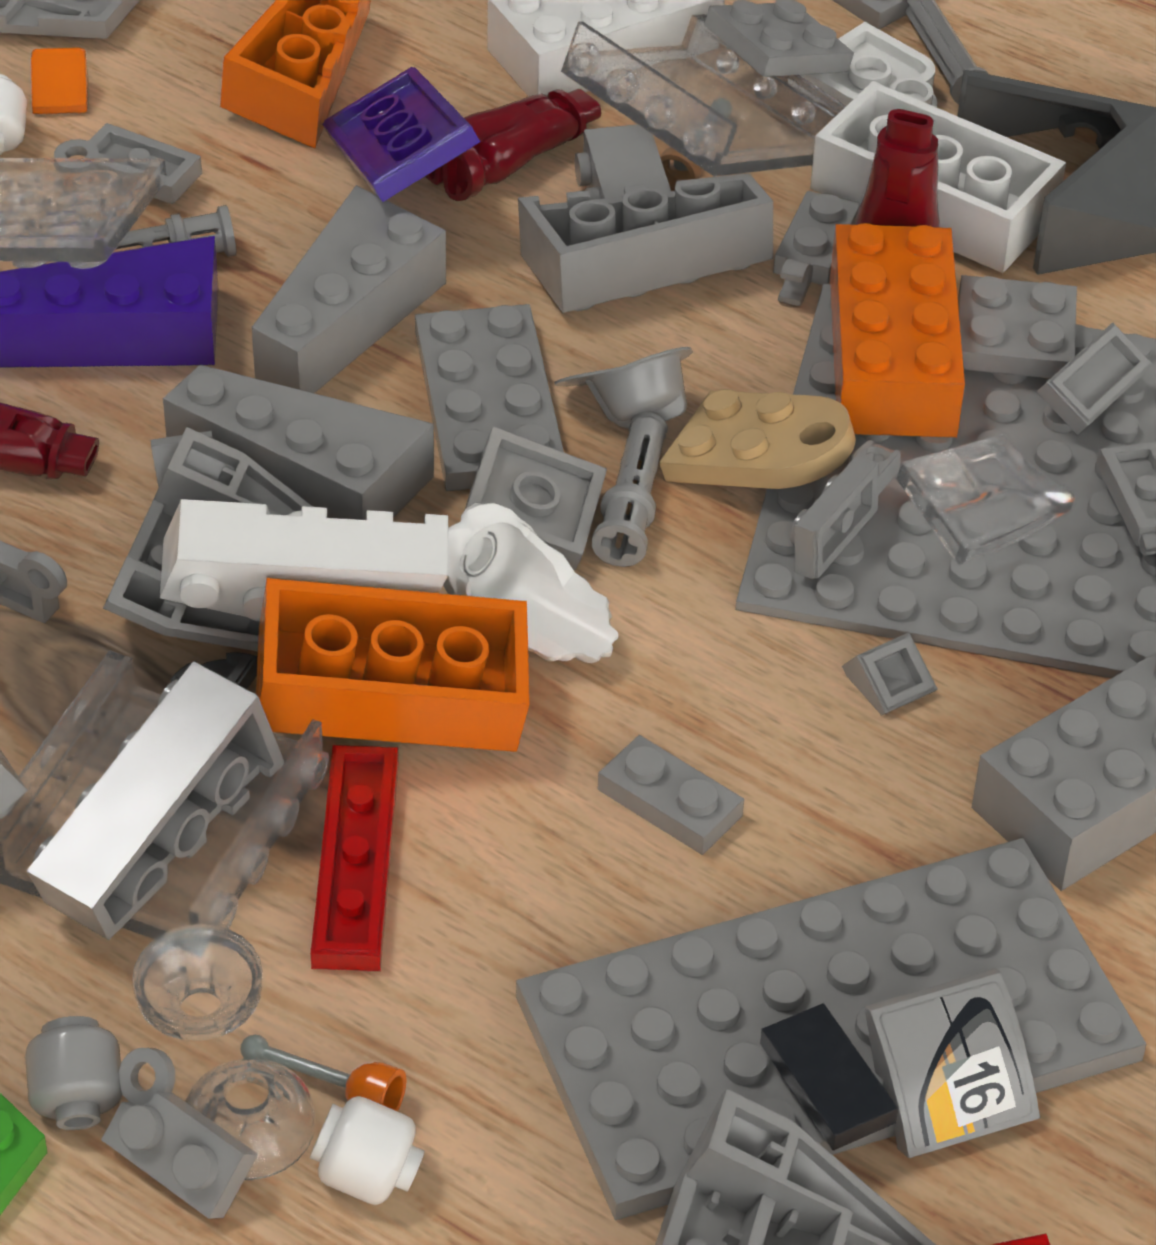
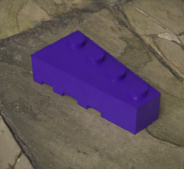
M215 236L1 271L0 368L215 365L219 290Z

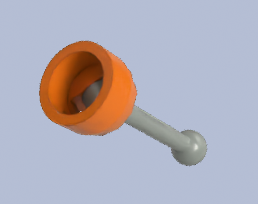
M250 1035L241 1044V1054L246 1061L259 1063L266 1060L344 1087L347 1101L353 1097L361 1096L395 1111L399 1110L403 1101L407 1082L406 1073L403 1069L382 1062L367 1063L356 1068L351 1074L270 1047L266 1039L260 1035Z

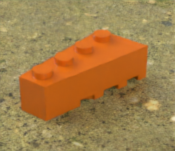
M275 0L224 56L220 107L315 149L324 128L322 123L328 118L368 17L371 0Z

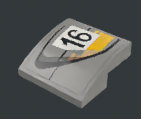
M996 968L864 1006L875 1073L887 1082L888 1094L898 1107L896 1124H894L897 1149L908 1158L1040 1118L1031 1067L1018 1018L1002 972Z

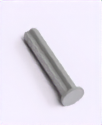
M907 0L909 6L905 13L951 84V97L959 104L963 70L988 74V72L976 66L935 0Z

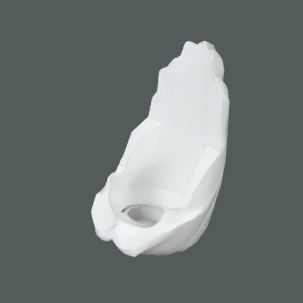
M474 503L465 509L459 523L448 528L449 575L443 584L448 594L527 601L528 651L537 654L546 661L553 662L559 660L567 662L577 658L586 663H594L599 661L601 657L611 656L612 644L618 639V632L610 624L612 615L609 611L607 597L594 591L585 578L574 572L563 554L541 540L533 528L520 519L510 508L495 503Z

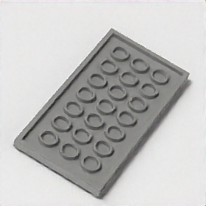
M1024 838L516 980V999L615 1221L669 1204L674 1186L721 1095L726 1089L794 1121L832 1155L895 1136L894 1125H891L833 1151L760 1045L762 1028L822 1003L826 1005L887 1093V1082L875 1073L864 1006L994 968L1002 972L1024 1039L1036 1093L1143 1060L1146 1048L1145 1040Z

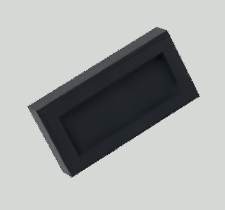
M824 1003L761 1029L760 1045L833 1151L896 1124L898 1107Z

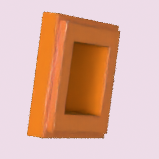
M80 47L32 50L33 114L87 112L89 78L86 51Z

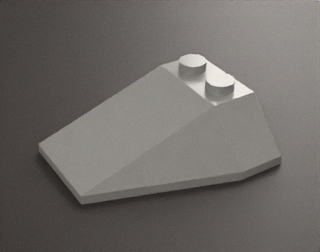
M186 427L103 609L161 635L258 651L260 621L240 615L207 608H194L183 603L160 599L164 536L181 499L266 504L272 515H288L302 510V506H313L245 453Z
M726 1089L721 1095L674 1186L655 1245L936 1244L794 1121Z

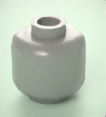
M84 1016L58 1018L43 1025L41 1034L29 1042L25 1053L28 1101L30 1106L39 1115L56 1119L57 1127L65 1130H81L93 1127L101 1121L100 1114L111 1110L120 1102L122 1097L118 1074L121 1065L120 1046L116 1037L109 1030L99 1027L97 1020Z

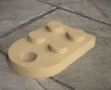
M731 389L710 390L659 464L666 482L786 489L809 484L835 471L851 455L856 437L847 409L840 402L828 397L792 395L785 392L752 393L736 392Z

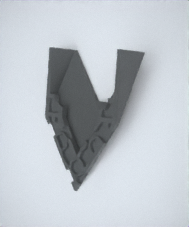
M963 70L957 115L960 118L1005 137L1058 128L1064 138L1075 135L1076 127L1089 128L1097 134L1096 144L1100 150L1044 197L1033 265L1037 275L1156 253V107Z

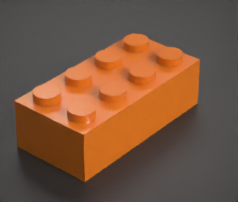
M867 223L858 225L835 224L830 272L836 401L840 402L847 409L854 433L862 435L957 438L965 379L952 229L927 225L911 227L880 226Z
M267 578L258 631L256 695L260 699L272 732L517 752L530 705L527 601Z

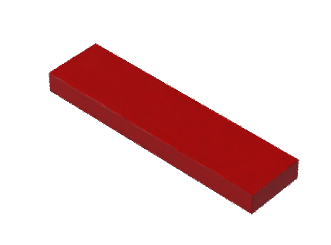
M332 746L310 953L311 969L381 971L399 767V747Z

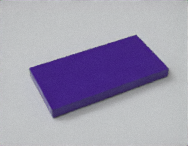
M410 67L327 118L322 123L331 140L382 202L480 143L472 126L415 67Z

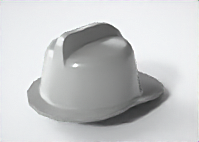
M691 347L670 349L647 356L622 367L573 375L559 379L554 383L556 386L563 387L588 385L607 418L620 427L629 429L633 416L642 412L655 413L665 421L682 415L686 411L687 400L681 361L689 357L693 351Z

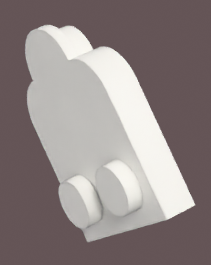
M863 22L838 38L854 52L848 72L794 75V84L840 111L872 81L937 107V99L933 94L935 65L932 60L867 22Z

